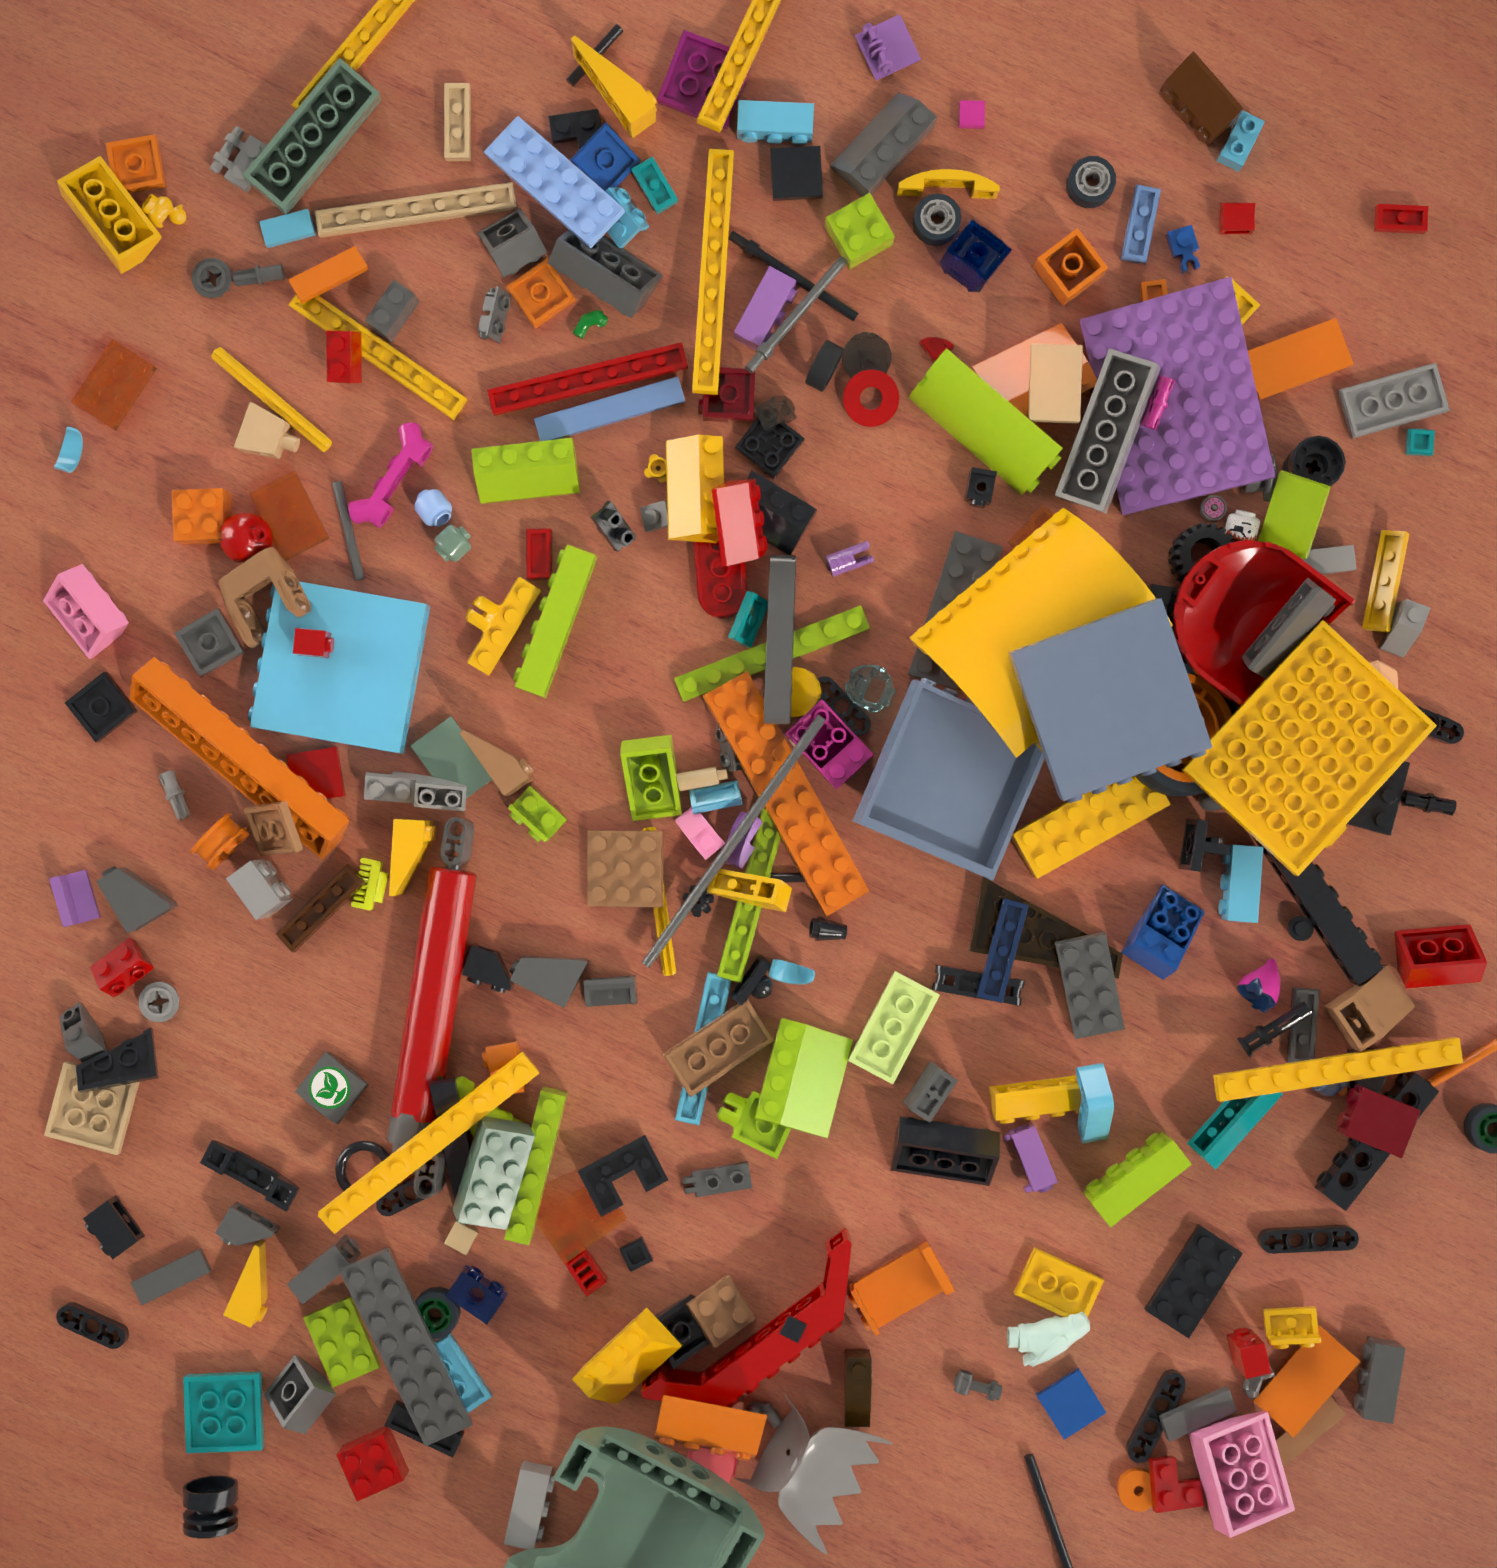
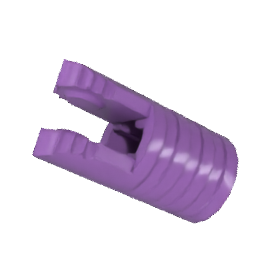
M864 541L825 556L832 577L873 563L874 558L871 555L856 560L853 556L867 550L870 547L869 542Z

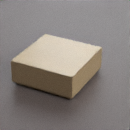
M456 1220L444 1244L467 1255L479 1231L467 1224L458 1223Z

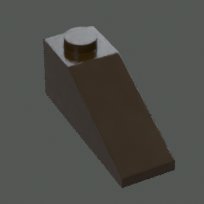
M845 1350V1427H870L872 1358L870 1350Z

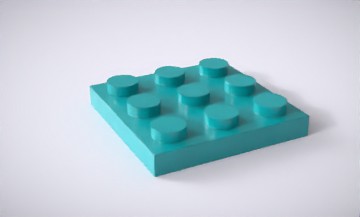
M262 1371L186 1374L183 1377L186 1453L263 1450Z

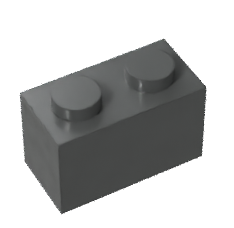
M393 280L365 322L373 331L389 342H392L419 304V300L413 292Z

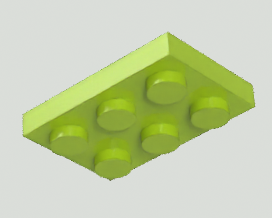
M352 1296L304 1316L303 1319L333 1388L380 1368L381 1363Z

